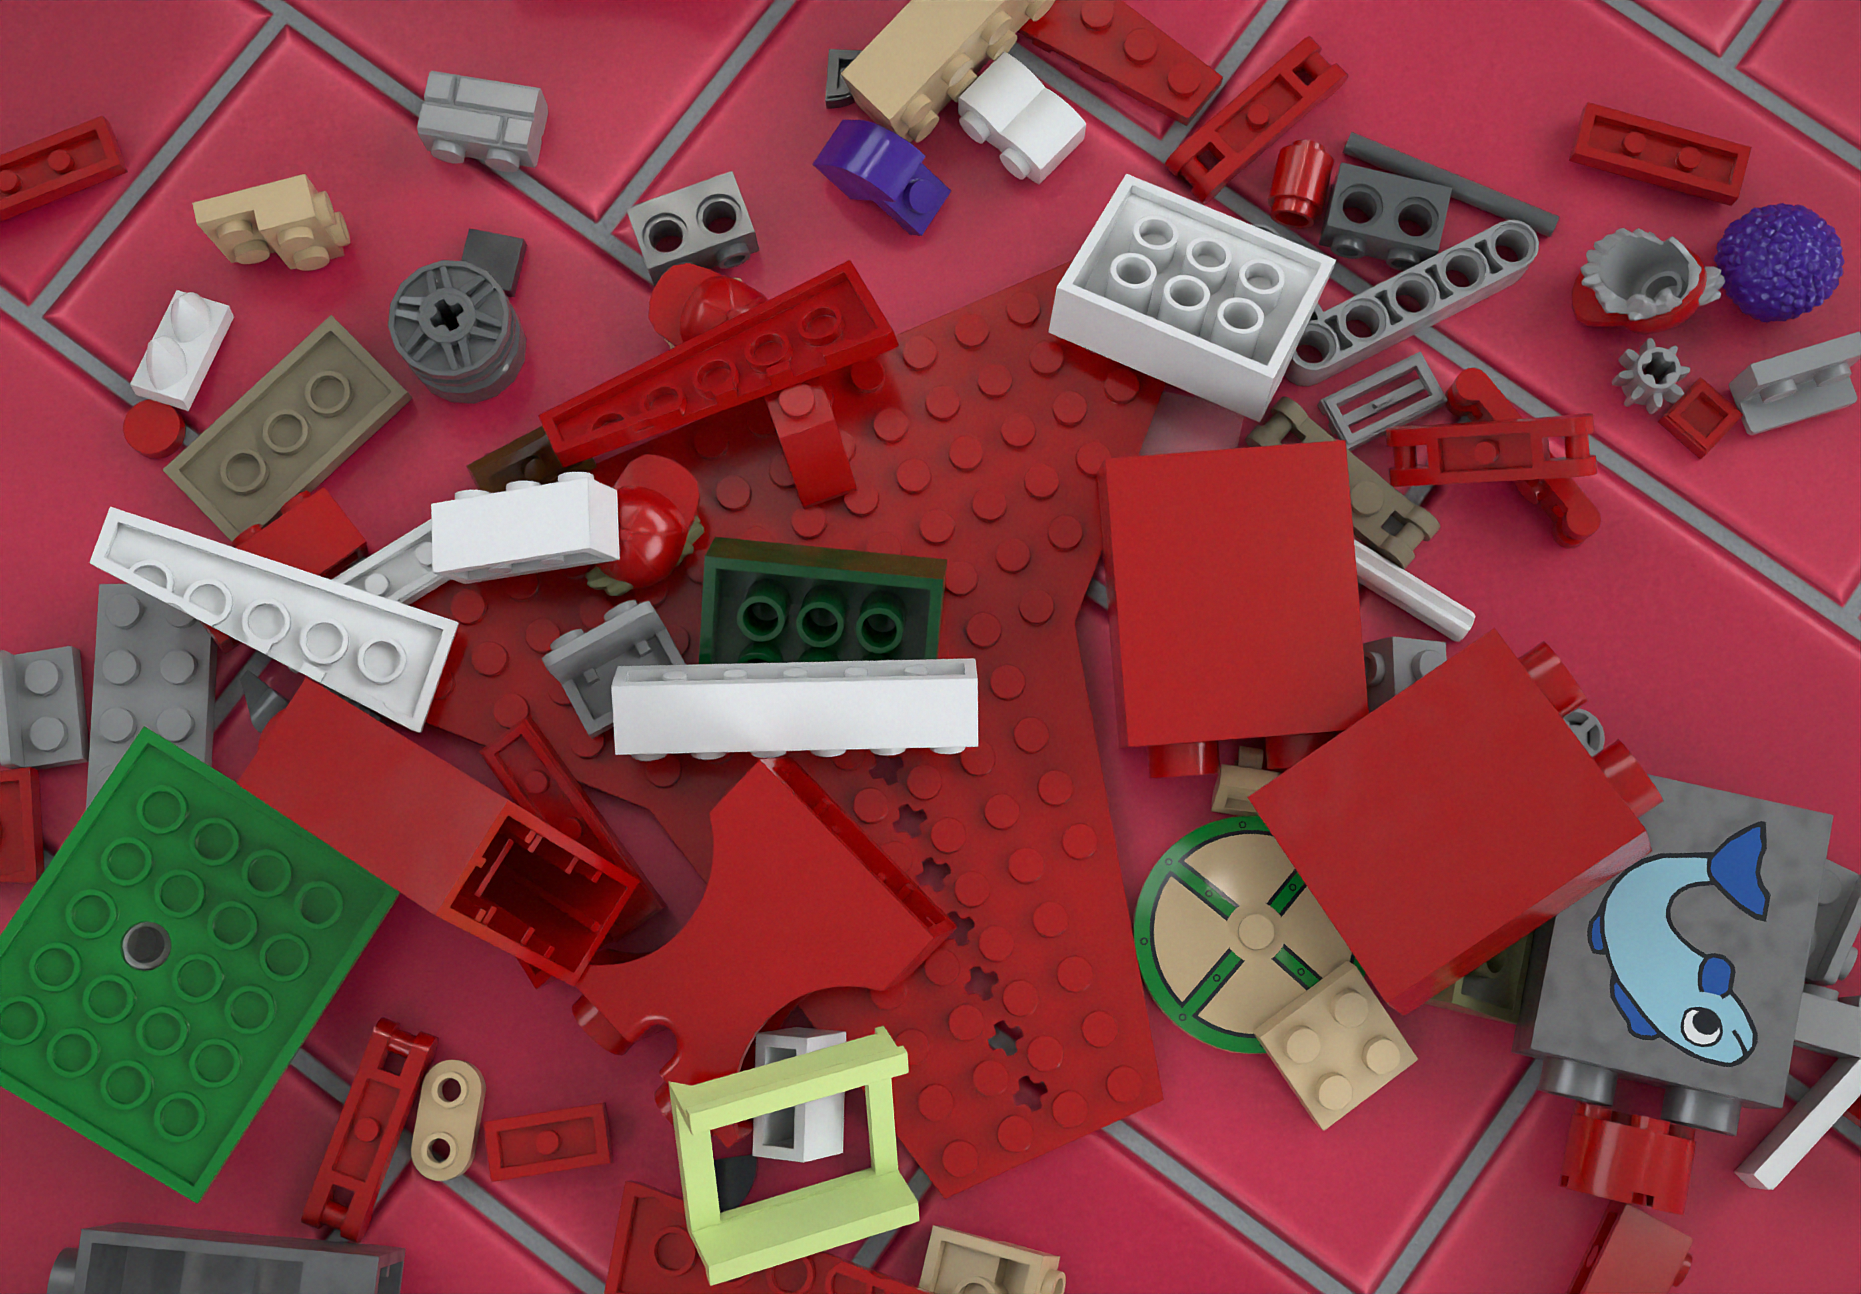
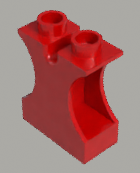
M792 757L760 759L709 812L714 843L711 874L698 908L682 930L654 952L632 953L609 948L595 952L575 985L582 993L572 1005V1012L576 1021L592 1040L610 1053L622 1056L636 1042L664 1031L666 1028L672 1031L677 1043L676 1052L659 1070V1074L664 1082L654 1092V1099L662 1114L673 1126L668 1081L692 1086L755 1068L757 1033L780 1030L790 1013L808 995L821 989L846 986L884 991L908 978L958 927ZM754 1118L710 1130L711 1138L715 1134L729 1149L753 1133Z

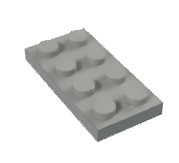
M99 584L86 810L143 726L212 767L218 645L198 619L130 584Z

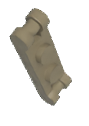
M1285 396L1281 397L1271 409L1273 416L1264 426L1257 425L1245 438L1249 447L1282 445L1280 441L1289 431L1300 439L1302 443L1337 441L1310 419L1298 403ZM1346 448L1353 533L1374 552L1405 570L1415 558L1413 550L1422 540L1430 541L1440 529V523L1430 512L1414 505ZM1390 516H1393L1404 526L1396 536L1388 534L1381 528Z

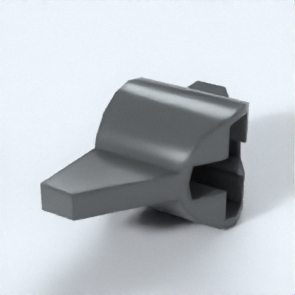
M247 670L240 678L252 724L258 732L262 733L270 719L286 708L290 701Z

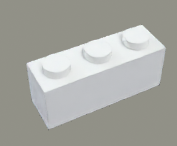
M563 473L558 476V482L544 485L534 481H515L506 484V491L491 494L483 490H463L455 493V500L431 504L433 573L463 584L620 560L617 490L594 480V475L591 473Z

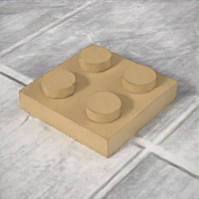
M1349 961L1344 962L1252 1031L1314 1123L1323 1131L1418 1060L1358 968Z

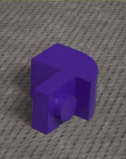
M842 120L812 164L850 199L874 201L910 235H923L951 193V190L922 164L926 156L920 150L896 133L865 120Z

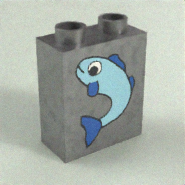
M1647 774L1664 800L1638 818L1647 830L1652 852L1535 929L1511 1052L1543 1060L1538 1086L1540 1091L1573 1100L1612 1107L1617 1079L1631 1080L1665 1089L1660 1119L1695 1129L1736 1136L1741 1107L1749 1109L1783 1108L1834 815Z

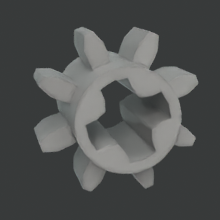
M1648 338L1640 347L1639 355L1630 349H1627L1621 355L1618 361L1627 370L1620 372L1612 380V385L1622 386L1623 392L1627 397L1624 402L1626 407L1633 403L1646 405L1648 413L1654 414L1662 406L1663 398L1667 402L1674 404L1682 397L1684 392L1675 382L1686 377L1690 373V368L1680 366V362L1675 355L1678 350L1677 346L1674 345L1669 349L1656 347L1654 340ZM1643 369L1647 370L1646 375L1643 374ZM1654 378H1658V380H1659V383H1658V384H1655V379H1654Z

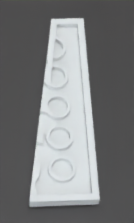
M113 507L109 508L89 562L114 577L418 733L422 732L459 625L456 621Z

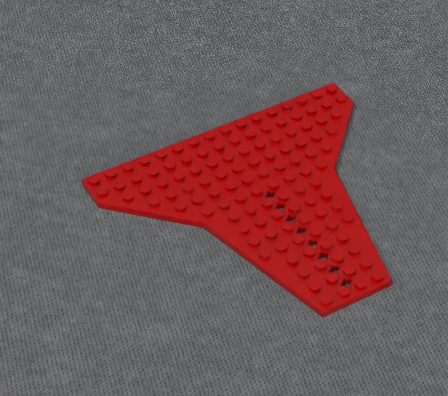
M1073 260L895 335L899 346L879 354L872 361L866 363L856 362L819 376L836 420L857 485V491L803 509L764 397L762 396L701 418L596 463V468L587 472L594 475V480L613 488L630 461L643 454H652L676 461L685 467L697 480L700 501L696 515L700 519L699 523L704 527V533L692 544L694 547L693 553L687 555L679 566L674 567L670 576H667L659 583L646 588L631 589L621 596H610L604 589L596 590L587 585L588 580L585 575L596 567L595 564L469 584H463L450 579L408 605L459 623L425 724L486 747L523 718L530 716L579 784L651 811L704 883L708 885L714 846L709 812L760 759L770 758L755 757L751 752H727L723 757L716 759H698L693 757L691 753H667L665 757L652 761L636 760L632 758L631 754L615 755L614 727L592 739L584 728L563 686L546 669L542 658L552 651L550 644L570 631L582 629L584 633H587L605 623L604 615L619 604L629 600H636L637 604L650 601L663 621L686 665L699 664L704 559L715 537L947 559L938 659L975 658L978 678V747H965L962 752L955 754H939L931 751L930 748H906L900 754L887 755L890 760L899 758L903 763V767L896 771L898 781L887 785L883 777L874 780L871 777L870 770L877 766L876 757L879 755L872 753L870 749H847L845 753L832 757L816 756L810 750L786 751L784 755L775 757H792L947 916L957 913L961 920L970 918L975 928L967 932L969 940L967 944L958 946L954 938L943 941L908 978L884 991L853 986L832 987L814 991L798 1004L815 1029L846 1032V1042L875 1034V1028L884 1026L897 1047L904 1046L908 1053L909 1073L891 1078L895 1133L944 1199L1164 1100L1075 621L1103 551L1097 471L1105 458L1139 456L1167 383L1048 332L1057 286ZM341 573L336 574V575H334V576H332V577H329V578H327V579H330V580H331V579L335 578L336 576L340 575ZM909 806L913 813L923 811L926 815L927 820L919 825L921 834L918 837L911 838L907 831L897 833L893 828V823L900 819L899 810L901 808ZM933 859L937 866L946 864L949 867L950 874L943 878L944 889L934 892L930 884L923 886L918 884L916 877L924 872L923 862ZM979 966L985 974L994 972L999 981L991 987L993 997L982 1001L978 993L968 995L964 988V985L972 980L970 970ZM1004 1021L1008 1028H1015L1017 1026L1020 1028L1023 1037L1015 1042L1017 1049L1015 1054L1007 1056L1002 1048L992 1050L989 1046L988 1039L996 1035L994 1024ZM1024 1076H1029L1033 1084L1043 1081L1046 1086L1047 1093L1040 1097L1042 1107L1038 1110L1031 1111L1027 1104L1017 1106L1013 1100V1094L1020 1090L1018 1080ZM861 1086L860 1088L865 1093V1086Z

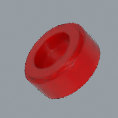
M147 399L137 403L129 410L124 419L123 433L128 444L141 455L159 459L167 457L179 449L185 438L186 426L181 414L172 406Z

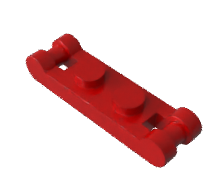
M1311 36L1299 42L1182 143L1166 160L1165 166L1175 177L1182 175L1193 186L1191 193L1202 205L1210 202L1229 181L1321 101L1332 96L1347 80L1348 74L1337 63L1330 65L1320 55L1322 48ZM1304 70L1314 81L1306 86L1296 75L1297 72ZM1207 150L1219 161L1210 171L1198 160Z
M1467 368L1461 371L1454 380V383L1446 391L1445 397L1447 402L1445 406L1447 410L1456 416H1467L1471 422L1523 419L1488 375L1480 369ZM1549 451L1550 458H1555L1553 454ZM1572 478L1515 481L1523 497L1534 505L1539 504L1554 522L1552 536L1561 547L1575 548L1581 545L1600 527L1601 515L1598 509Z
M1591 413L1421 426L1404 425L1385 429L1387 447H1393L1394 467L1389 468L1390 485L1393 487L1572 478L1597 474L1596 455H1590L1588 434L1594 433V420ZM1564 436L1566 457L1550 458L1548 437ZM1427 445L1428 465L1417 464L1416 446Z
M384 1017L379 1019L371 1034L304 1206L301 1223L317 1229L327 1225L340 1230L341 1238L357 1244L361 1242L369 1227L374 1204L424 1074L435 1055L438 1037L423 1031L413 1035L400 1030V1023ZM390 1052L406 1058L401 1074L383 1069ZM337 1186L355 1192L349 1207L334 1202V1193Z

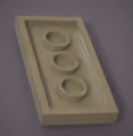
M330 315L173 459L163 471L232 542L247 528L258 523L265 528L283 515L280 512L281 507L295 495L306 490L311 493L404 407L412 397Z

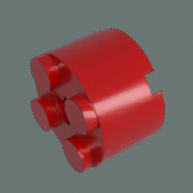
M1576 1102L1574 1114H1571L1558 1186L1623 1203L1649 1206L1654 1210L1684 1215L1697 1143L1694 1141L1696 1129L1635 1114L1630 1115Z

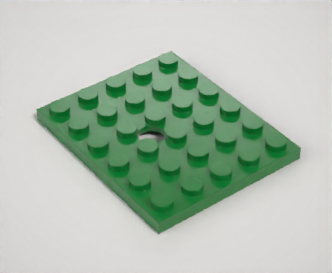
M143 726L0 935V1086L198 1204L202 1201L401 892L237 785L232 779ZM153 922L162 926L167 931L171 940L170 954L159 967L148 971L138 970L126 961L125 952L122 947L123 940L128 931L140 923Z

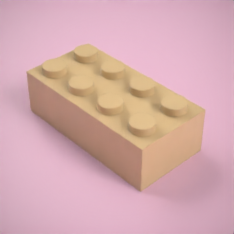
M911 0L847 66L841 75L856 104L874 122L896 133L909 143L912 140L920 142L937 125L939 121L937 114L952 99L958 102V97L978 78L976 74L990 59L995 61L1004 51L1008 53L1017 40L1015 33L1030 18L1033 21L1039 20L1051 8L1055 0Z

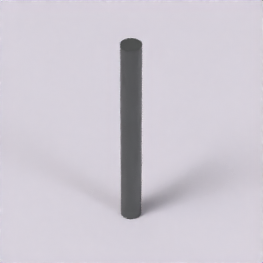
M1351 132L1342 152L1398 176L1452 188V198L1506 220L1522 221L1528 224L1535 232L1548 237L1552 235L1559 220V216L1354 132Z

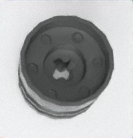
M441 260L420 267L400 284L390 303L388 328L395 349L431 393L452 403L475 404L498 396L515 381L525 362L527 339L520 318L510 304L504 290L486 270L466 261ZM456 317L460 326L455 330L449 331L446 322Z

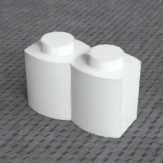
M1005 51L958 97V113L961 116L959 123L963 130L976 142L982 144L986 140L1002 152L1000 160L1011 174L1021 180L1027 176L1035 183L1040 184L1085 137L1086 122L1061 97L1045 88L1026 66Z

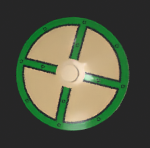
M1238 816L1221 819L1201 826L1182 837L1157 861L1147 876L1137 899L1133 919V937L1140 975L1146 990L1162 1013L1175 1026L1196 1040L1214 1048L1243 1054L1266 1053L1253 1034V1030L1344 962L1349 961L1354 964L1363 977L1366 973L1260 816Z

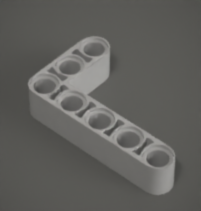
M1507 220L1500 222L1324 312L1319 303H1317L1298 346L1311 345L1317 348L1322 355L1323 361L1315 364L1307 363L1297 355L1295 350L1284 374L1285 377L1298 386L1308 387L1318 384L1513 285L1521 279L1538 253L1539 241L1536 232L1522 221ZM1253 224L1255 227L1279 236L1274 229L1266 225ZM1500 245L1511 248L1517 254L1518 261L1508 262L1502 259L1497 254L1495 247ZM1455 270L1463 273L1468 278L1470 286L1457 287L1448 280L1445 272ZM1409 295L1415 298L1420 305L1421 311L1413 313L1403 310L1398 305L1396 296ZM1360 320L1366 323L1371 330L1372 336L1359 338L1352 335L1347 329L1346 322Z

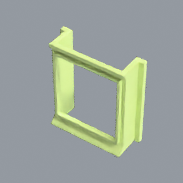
M884 1026L875 1028V1034L696 1085L691 1086L668 1081L687 1230L706 1268V1275L710 1286L920 1221L918 1201L898 1170L891 1081L893 1077L909 1073L908 1053L903 1045L897 1047ZM865 1086L871 1168L720 1213L710 1130Z

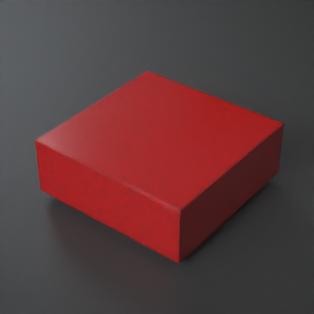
M1700 377L1657 422L1699 459H1702L1736 424L1743 414Z

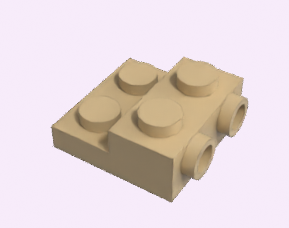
M306 174L192 203L197 225L231 263L255 264L268 259L270 253L276 252L290 270L295 268L303 271L316 270L326 266L330 259L344 256L342 246L350 244L349 232L340 211L334 213L327 192H318Z
M933 1225L919 1287L936 1294H1064L1066 1277L1064 1272L1057 1270L1060 1256L1006 1241L991 1240L945 1226Z

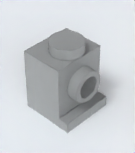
M1804 984L1793 1046L1836 1058H1861V995L1839 997L1838 1000L1839 992L1818 985Z

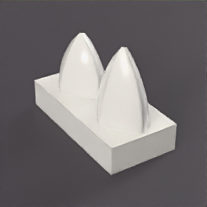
M176 290L153 339L148 343L147 351L130 383L135 394L189 411L234 318L230 306L202 298L194 292L186 293Z

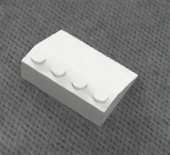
M1126 174L1057 286L1048 332L1260 422L1293 357L1334 268L1336 259Z

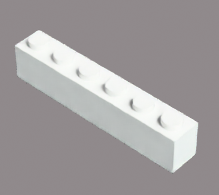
M975 658L617 666L611 685L615 755L631 754L632 758L641 761L658 760L665 757L667 753H691L693 757L698 759H716L723 757L727 752H751L755 757L775 758L784 755L786 751L810 750L816 756L832 757L845 753L847 749H870L872 753L878 755H896L904 752L906 748H930L931 751L939 754H955L962 752L965 747H978V678Z

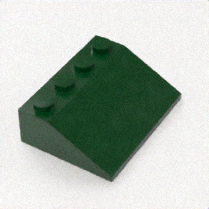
M715 537L704 559L699 664L938 659L947 559Z

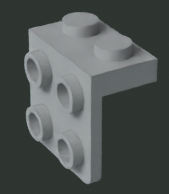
M629 600L619 604L604 615L606 622L587 633H584L582 629H576L554 640L550 644L552 651L542 658L546 669L563 686L584 728L592 739L614 727L611 685L617 666L686 665L663 621L650 601L637 604L636 600Z

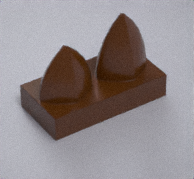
M543 426L491 453H486L484 457L470 463L466 467L477 489L491 494L506 491V484L511 482L534 481L541 485L558 482L560 474L588 472L596 468L597 465L592 457L563 468Z

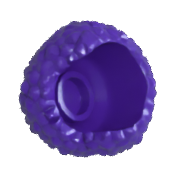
M1784 203L1767 205L1762 208L1755 207L1748 214L1743 215L1741 219L1730 223L1729 227L1724 231L1723 238L1718 242V252L1714 256L1717 268L1721 269V275L1725 279L1723 288L1726 290V295L1733 300L1735 305L1739 306L1742 313L1766 323L1795 319L1802 313H1809L1814 307L1821 306L1824 300L1829 299L1833 294V290L1838 287L1839 278L1843 275L1842 266L1845 263L1841 254L1843 251L1840 245L1841 239L1837 236L1834 227L1827 225L1825 219L1803 205L1797 204L1793 206Z

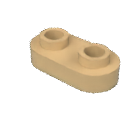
M446 1060L436 1064L426 1074L422 1084L411 1146V1157L416 1169L423 1176L431 1180L444 1181L462 1175L471 1166L475 1156L486 1084L480 1070L467 1061ZM450 1078L457 1080L461 1086L459 1097L452 1102L446 1100L442 1093L444 1083ZM440 1138L446 1140L450 1146V1155L444 1162L437 1161L432 1155V1146Z

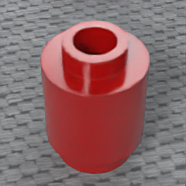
M1296 140L1292 145L1285 146L1279 150L1267 201L1271 207L1270 217L1276 223L1290 228L1306 229L1312 227L1315 223V218L1323 213L1334 165V159L1325 152L1323 145L1311 140Z

